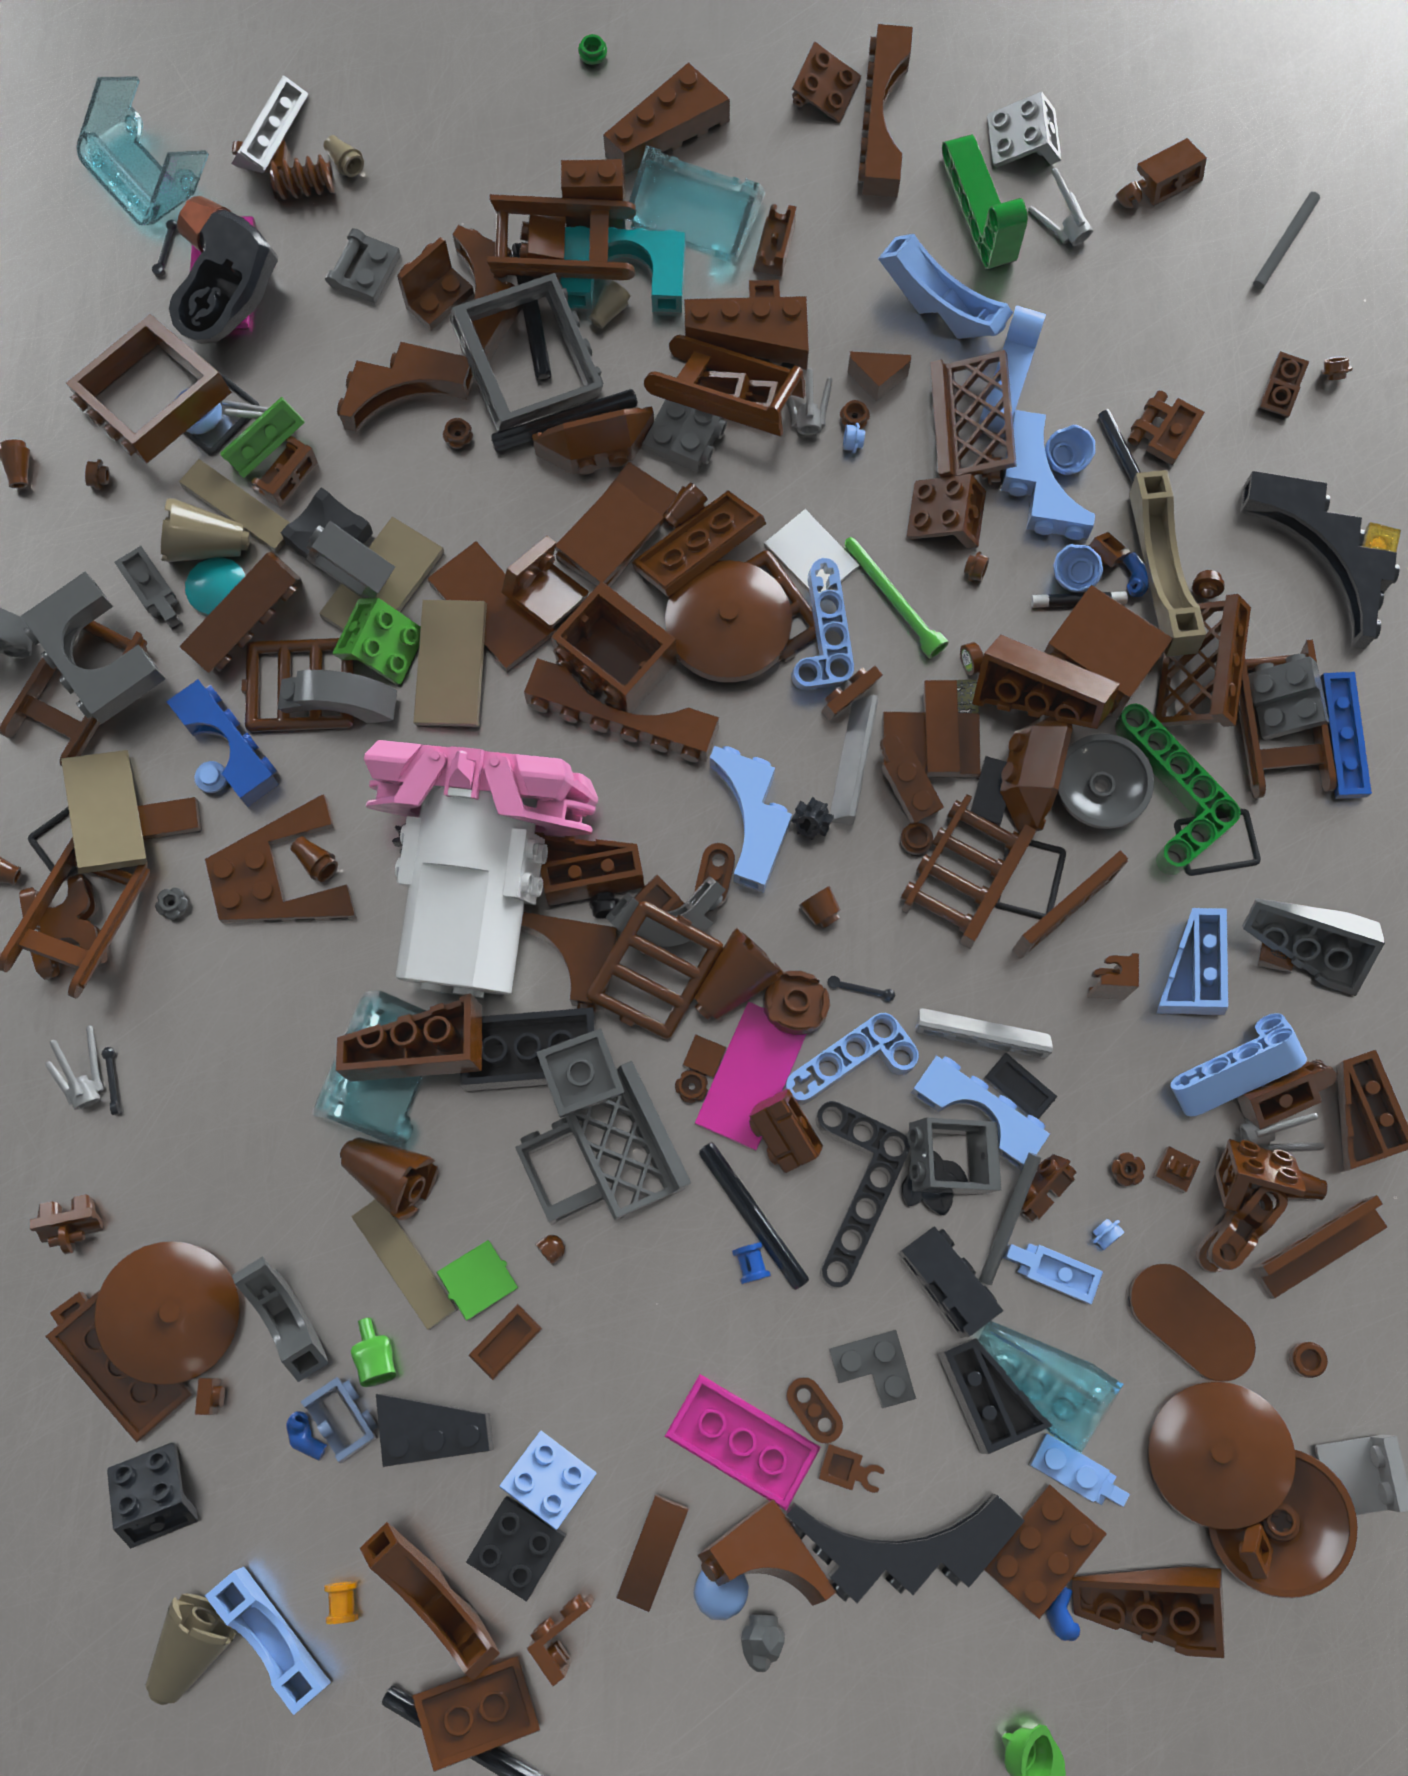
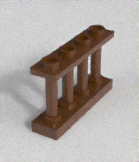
M966 794L962 802L956 800L947 816L952 819L947 829L940 827L932 842L937 847L931 857L927 854L924 855L916 870L921 875L915 884L912 882L908 883L901 899L905 901L902 910L906 913L909 912L915 902L960 927L959 931L964 934L959 943L971 949L1037 830L1025 824L1019 834L1016 831L1011 833L968 810L967 808L972 796ZM963 821L1005 844V848L1010 850L1005 861L1000 858L995 860L952 837L959 822ZM947 848L990 871V876L995 878L990 888L984 885L981 888L936 864L944 849ZM929 875L975 899L974 903L979 905L974 916L969 913L964 915L922 892L921 889Z

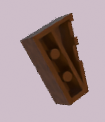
M540 832L534 833L545 839L544 844L548 848L547 860L545 864H541V875L548 906L593 898L596 894L602 892L614 894L641 889L645 886L637 844L599 839L588 841L576 839L574 836H565L563 838L546 836Z
M1373 1050L1336 1065L1344 1172L1407 1151L1408 1124L1377 1051Z

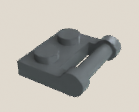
M352 228L347 236L348 243L334 269L329 270L325 281L336 289L376 303L401 256L398 247L366 236L362 231ZM358 249H364L365 252L350 279L345 278L344 275Z

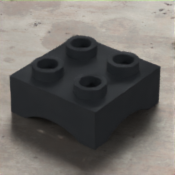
M321 487L301 515L288 524L280 533L287 545L307 559L310 550L306 547L310 537L319 525L325 528L328 522L331 521L362 544L369 539L373 531L367 520L346 508Z
M506 1496L466 1563L527 1602L567 1534L559 1529H553L538 1516Z

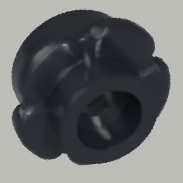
M602 892L594 896L595 899L589 902V906L592 909L593 917L607 919L606 916L620 899H614L613 893Z

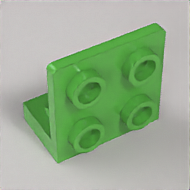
M380 598L358 599L332 654L341 660H359L394 684H401L419 647L421 626Z

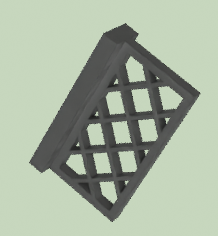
M632 1061L620 1065L616 1069L625 1094L616 1097L615 1102L608 1100L600 1103L612 1109L607 1124L590 1117L593 1106L587 1108L585 1115L576 1112L565 1116L614 1220L664 1197L672 1196L691 1184L685 1168ZM617 1111L630 1117L632 1126L629 1133L612 1126ZM587 1124L605 1130L600 1146L587 1140L584 1134ZM609 1133L627 1139L622 1155L605 1148ZM632 1142L644 1146L647 1153L644 1163L627 1157ZM602 1154L620 1161L615 1176L602 1172L599 1166ZM624 1163L642 1170L637 1186L619 1179ZM646 1173L659 1177L664 1189L654 1193L642 1188ZM607 1181L612 1183L611 1188L609 1187ZM617 1185L634 1192L631 1204L621 1209L614 1197ZM639 1194L645 1196V1198L637 1201Z

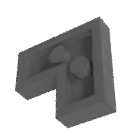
M896 1330L829 1349L838 1383L872 1374L881 1408L916 1399Z

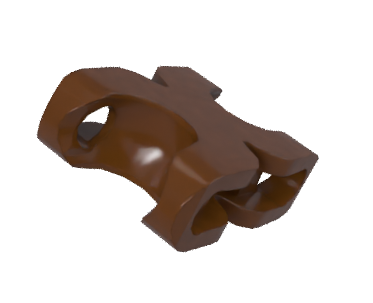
M82 873L68 878V896L62 904L56 907H48L35 929L40 933L73 945H80L81 948L89 950L100 929L89 921L96 915L97 903L89 879ZM33 887L23 889L19 893L23 917L39 892ZM107 950L99 964H103L108 960ZM31 952L36 972L44 980L58 976L60 973L59 962Z
M1264 1186L1251 1189L1248 1199L1242 1200L1238 1212L1229 1209L1224 1219L1212 1229L1196 1251V1260L1199 1266L1211 1273L1233 1270L1239 1267L1258 1244V1239L1275 1224L1288 1205V1198L1285 1192ZM1266 1193L1274 1195L1276 1199V1206L1274 1209L1273 1201ZM1220 1248L1223 1251V1257L1220 1255ZM1207 1251H1208V1254H1209V1258L1211 1259V1261H1212L1213 1263H1210L1209 1260L1207 1259Z

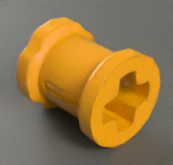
M356 1581L324 1585V1591L328 1592L329 1616L326 1617V1624H340L359 1620V1615L355 1613L354 1589L357 1588Z

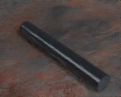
M1106 409L1100 412L1098 416L1133 484L1136 473H1141L1110 410Z

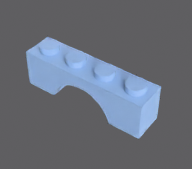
M936 1055L911 1091V1094L937 1112L955 1104H967L983 1111L991 1122H997L999 1155L1022 1171L1028 1153L1031 1152L1037 1155L1050 1133L1044 1130V1123L1032 1115H1028L1026 1118L1015 1110L1017 1105L1010 1099L1002 1095L999 1098L987 1091L989 1086L984 1081L975 1076L967 1077L959 1071L961 1067L955 1061L946 1056L941 1059Z
M245 1567L234 1570L205 1595L224 1623L240 1633L257 1652L269 1673L271 1686L293 1715L331 1683Z

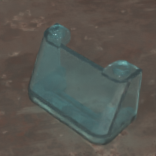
M646 145L629 202L636 205L635 217L626 219L632 222L630 228L651 229L653 231L671 229L677 232H685L686 242L715 251L714 257L726 262H731L732 257L738 259L766 192L761 184L745 179L743 184L739 178H731L680 161L677 157L661 154L662 151L660 149Z
M381 990L367 991L361 997L345 1035L377 1024L382 1026L397 1021V1017L407 1014L415 1015L426 1010ZM335 1056L315 1103L313 1115L372 1139L401 1148L403 1143L408 1142L413 1132V1125L410 1124L411 1119L407 1113L423 1076L349 1082L336 1071Z

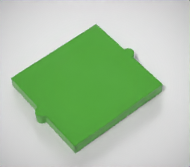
M489 1240L437 1271V1275L449 1293L448 1299L455 1302L466 1321L518 1289L506 1269V1261H501Z

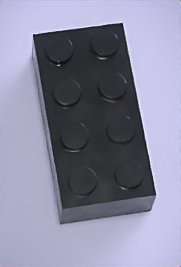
M593 1007L482 1016V1071L460 1073L461 1086L465 1091L548 1085L536 1052L595 1031L596 1019Z

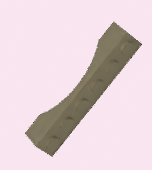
M1168 471L1136 473L1129 497L1159 629L1173 638L1165 650V655L1169 657L1197 654L1205 639L1206 631L1200 606L1189 591L1181 567L1175 532L1174 496Z

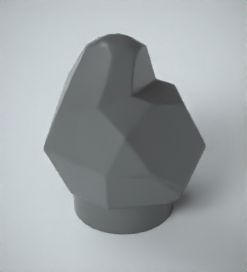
M750 1615L749 1626H746L741 1634L743 1654L748 1665L756 1672H766L771 1663L777 1661L785 1641V1632L778 1627V1617Z

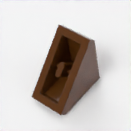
M850 351L848 373L877 402L908 377L911 355Z

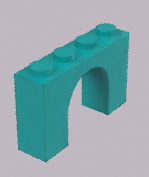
M584 226L565 227L564 260L589 261L590 228ZM608 227V261L628 257L645 264L652 274V312L682 313L686 250L685 232H677L671 229L651 231L643 228L626 230ZM561 278V285L563 288H566L568 293L567 303L570 308L592 309L595 279Z

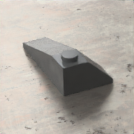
M1258 898L1255 899L1242 925L1245 931L1272 950H1279L1291 959V963L1299 969L1304 968L1314 975L1315 980L1322 985L1354 996L1359 992L1385 944L1379 922L1347 912Z

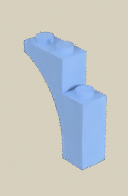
M915 234L895 237L878 258L919 314L938 312L957 339L996 336L1004 330L1007 320L1013 314L1007 303L987 298L971 290L950 275L927 252Z
M1015 410L1013 428L1017 467L1004 469L1001 491L1009 492L1014 496H1031L1026 529L1034 530L1041 535L1053 533L1065 535L1072 540L1088 539L1094 526L1095 514L1084 509L1071 499L1052 474L1044 448L1046 415Z
M714 746L710 755V768L726 782L733 792L744 824V843L734 872L733 882L764 893L791 824L792 814L788 813V810L782 805L776 803L764 804L775 774V768L768 761L759 757L750 759L741 756V753L732 747L723 746L719 748Z

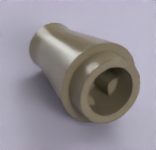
M335 135L329 136L324 141L323 147L328 152L340 174L354 177L362 171L364 159L358 149L343 142Z
M611 281L609 285L604 286L588 318L594 325L603 329L609 321L629 305L627 301L631 297L630 294L620 284Z

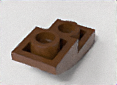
M1280 351L1271 371L1259 408L1289 417L1301 388L1300 384L1309 361Z

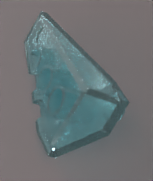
M990 1321L987 1323L978 1341L1005 1370L1007 1376L1027 1395L1030 1399L1029 1401L1043 1417H1046L1053 1425L1047 1428V1430L1074 1450L1082 1453L1110 1410L1124 1384L1088 1361L996 1322Z

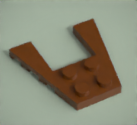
M324 794L205 859L218 918L222 923L264 922V920L280 919L282 921H296L295 919L315 918V920H329L331 918L348 917V919L357 918L347 884L289 901L284 900L271 845L334 828L327 798Z

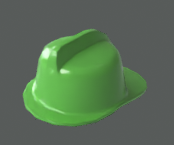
M1039 1724L1033 1729L1019 1728L1013 1734H1003L1002 1741L1006 1748L1004 1763L1010 1776H1066L1063 1755L1046 1725Z

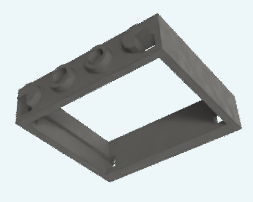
M555 273L452 307L450 315L451 324L498 432L596 398L602 390L604 384L600 376L602 372L598 366H594L591 359L592 349L590 343L586 338H582L579 331L580 321L578 315L574 310H570L567 303V290L559 283ZM546 297L584 386L510 412L472 321Z

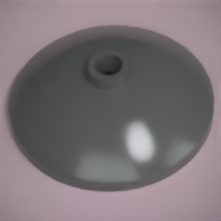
M1093 734L1077 740L1068 748L1057 794L1065 809L1080 822L1096 828H1117L1132 822L1146 809L1154 791V774L1145 754L1129 740L1113 734ZM1095 784H1102L1105 787V791L1099 792L1096 790Z

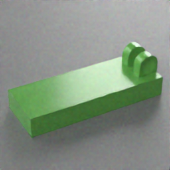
M280 397L220 454L245 478L305 423L304 419L283 397Z

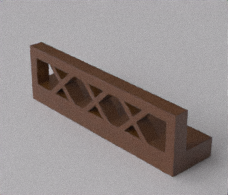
M1376 1195L1362 1199L1252 1268V1271L1269 1297L1274 1299L1388 1228L1376 1211V1208L1383 1205L1379 1197Z

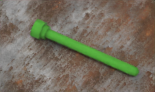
M852 537L845 540L847 550L921 638L919 642L922 644L921 649L930 659L941 653L949 643L941 632H936L934 629L930 630L856 539Z

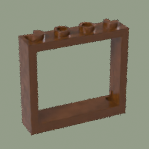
M151 314L66 382L73 392L70 398L82 412L87 409L86 413L98 427L104 424L103 429L115 442L121 440V446L130 456L136 453L146 464L232 393L221 374ZM159 345L195 376L198 381L134 433L99 402L95 396L154 347Z

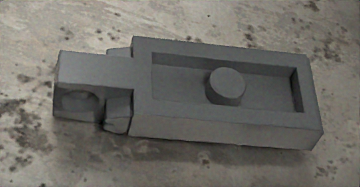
M142 546L114 562L148 613H151L154 618L161 614L170 628L181 623V620L172 608L178 604L175 599L176 596Z

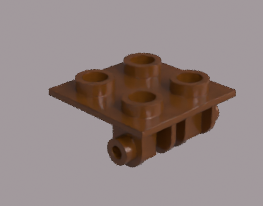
M814 41L792 87L794 91L792 94L793 103L798 107H803V105L810 102L840 123L861 75Z

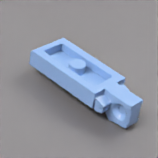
M1030 1243L1027 1245L1026 1250L1012 1244L1008 1245L1003 1257L1020 1265L1018 1273L1024 1275L1025 1278L1089 1305L1093 1302L1103 1271L1044 1246H1035Z
M1047 1433L1044 1434L1029 1463L1030 1466L1089 1501H1095L1100 1505L1107 1498L1115 1504L1124 1507L1130 1495L1113 1484L1117 1476L1110 1473V1470Z

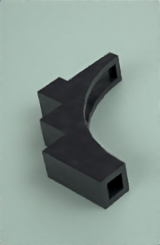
M1252 471L1244 484L1241 513L1263 518L1286 528L1308 543L1325 560L1338 579L1348 602L1352 621V647L1366 649L1374 639L1378 638L1381 631V621L1377 620L1378 610L1383 605L1384 592L1392 583H1396L1399 576L1400 566L1396 564L1397 552L1362 547L1365 537V531L1361 530L1362 517L1327 512L1330 505V496L1326 495L1327 483Z
M993 1493L973 1513L951 1527L924 1537L899 1541L866 1539L841 1532L815 1519L795 1502L785 1512L786 1516L790 1518L789 1523L801 1540L807 1535L817 1544L813 1551L827 1565L832 1561L837 1563L828 1573L829 1577L834 1581L831 1585L835 1589L836 1594L845 1602L851 1597L856 1603L863 1598L885 1570L889 1572L885 1579L900 1594L906 1589L914 1595L940 1563L945 1565L941 1572L956 1587L962 1582L969 1588L1025 1522L1005 1501Z

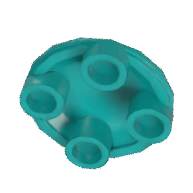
M211 558L198 563L189 572L185 582V594L190 605L199 614L208 616L245 577V573L233 560L226 558Z

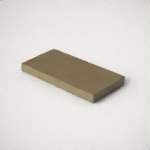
M392 516L369 546L372 551L395 566L389 579L375 598H380L400 612L444 554L443 547ZM341 584L319 614L321 618L343 631L358 599L363 598Z
M423 600L413 721L415 725L479 727L487 603L485 601Z
M128 750L61 758L78 873L82 874L147 864Z

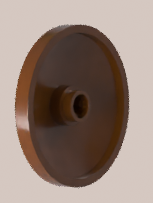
M733 560L716 561L669 597L666 606L665 630L676 638L678 660L695 674L713 681L739 682L764 673L782 656L791 634L792 611L783 588L770 574L746 562Z
M174 1241L144 1246L122 1259L111 1270L100 1288L94 1311L95 1331L99 1344L106 1357L115 1367L136 1380L150 1384L167 1385L193 1379L216 1364L229 1348L239 1322L240 1306L238 1292L233 1278L226 1267L214 1255L198 1246Z
M1207 1382L1184 1389L1172 1397L1160 1410L1149 1437V1464L1159 1491L1178 1513L1198 1525L1217 1530L1247 1528L1270 1516L1281 1505L1291 1488L1296 1460L1293 1440L1286 1423L1269 1402L1242 1386L1225 1382Z
M1295 1450V1473L1286 1498L1270 1516L1257 1523L1262 1525L1274 1550L1267 1579H1253L1246 1563H1243L1240 1558L1239 1544L1241 1540H1244L1246 1528L1238 1530L1208 1528L1214 1549L1229 1572L1249 1588L1277 1598H1302L1318 1593L1330 1586L1348 1566L1357 1541L1358 1526L1356 1512L1352 1499L1342 1481L1324 1463L1298 1450Z

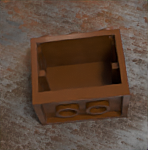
M603 581L599 583L551 636L556 664L568 668L570 673H573L581 680L580 684L585 690L593 695L597 692L605 699L604 703L607 706L623 712L633 713L677 663L676 638Z
M1091 585L1049 641L1044 652L1120 683L1113 708L1107 715L1117 720L1156 666L1173 638Z

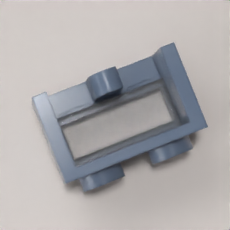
M336 1377L302 1400L301 1403L316 1422L319 1432L334 1451L337 1461L343 1463L377 1438L373 1431L378 1428V1425L368 1410L363 1413L360 1412L354 1402L360 1397L351 1382L347 1380L342 1383L340 1378Z

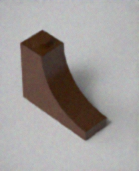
M523 912L520 932L528 933L544 940L558 952L565 962L570 974V1001L572 1006H577L576 1009L593 1007L595 1014L596 1010L605 1011V1008L587 999V991L618 940V929L611 926ZM609 980L607 986L605 987V989H604V991H603V993H605V994H607V995H608V989H609L610 980Z
M774 1499L758 1507L697 1555L702 1562L701 1567L704 1574L710 1581L715 1582L717 1586L730 1582L740 1575L759 1573L777 1577L791 1584L807 1598L812 1606L827 1601L836 1593Z

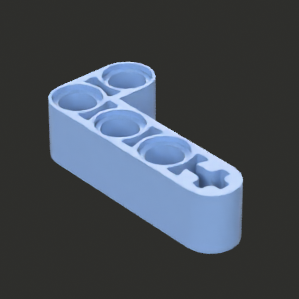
M1020 306L1015 308L1003 346V350L1006 351L1008 357L1012 416H1014L1046 316L1044 313ZM998 362L994 376L1000 370V362ZM994 388L987 396L986 402L995 407L1003 397L1002 392ZM985 407L983 408L979 424H981L983 420L987 417V415L991 412ZM996 416L986 429L999 433L1005 425V420Z
M821 558L813 563L807 579L819 656L801 659L795 665L791 673V679L793 684L801 690L842 685L854 672V661L839 569L833 560ZM820 569H823L825 574H830L826 581V590L822 592L821 590L824 587L823 579L820 576L816 577ZM822 600L833 601L836 606V612L832 614L823 612L820 602ZM828 631L837 632L841 637V643L839 645L829 644L825 639V633ZM831 663H842L846 668L845 676H834L830 670ZM801 667L811 668L815 673V679L811 682L803 681L799 677V669Z
M879 1013L794 1071L788 1077L785 1089H790L797 1103L804 1105L877 1054L892 1073L905 1075L917 1064L919 1052L907 1033L892 1015ZM878 1023L886 1024L891 1030V1035L887 1038L878 1037L873 1027ZM851 1042L861 1044L864 1054L860 1057L851 1056L846 1050L847 1044ZM898 1050L906 1051L910 1056V1064L899 1065L895 1062L893 1053ZM824 1061L833 1062L836 1065L837 1073L833 1076H825L820 1072L819 1064ZM811 1070L815 1080L807 1086L806 1094L804 1095L801 1091L795 1093L793 1091L795 1081H798L800 1084L808 1081L811 1077V1073L808 1071Z
M1274 1013L1261 1018L1255 1025L1259 1035L1258 1038L1181 1073L1170 1083L1171 1089L1186 1116L1191 1117L1203 1114L1287 1075L1306 1063L1307 1058L1293 1028L1282 1014Z

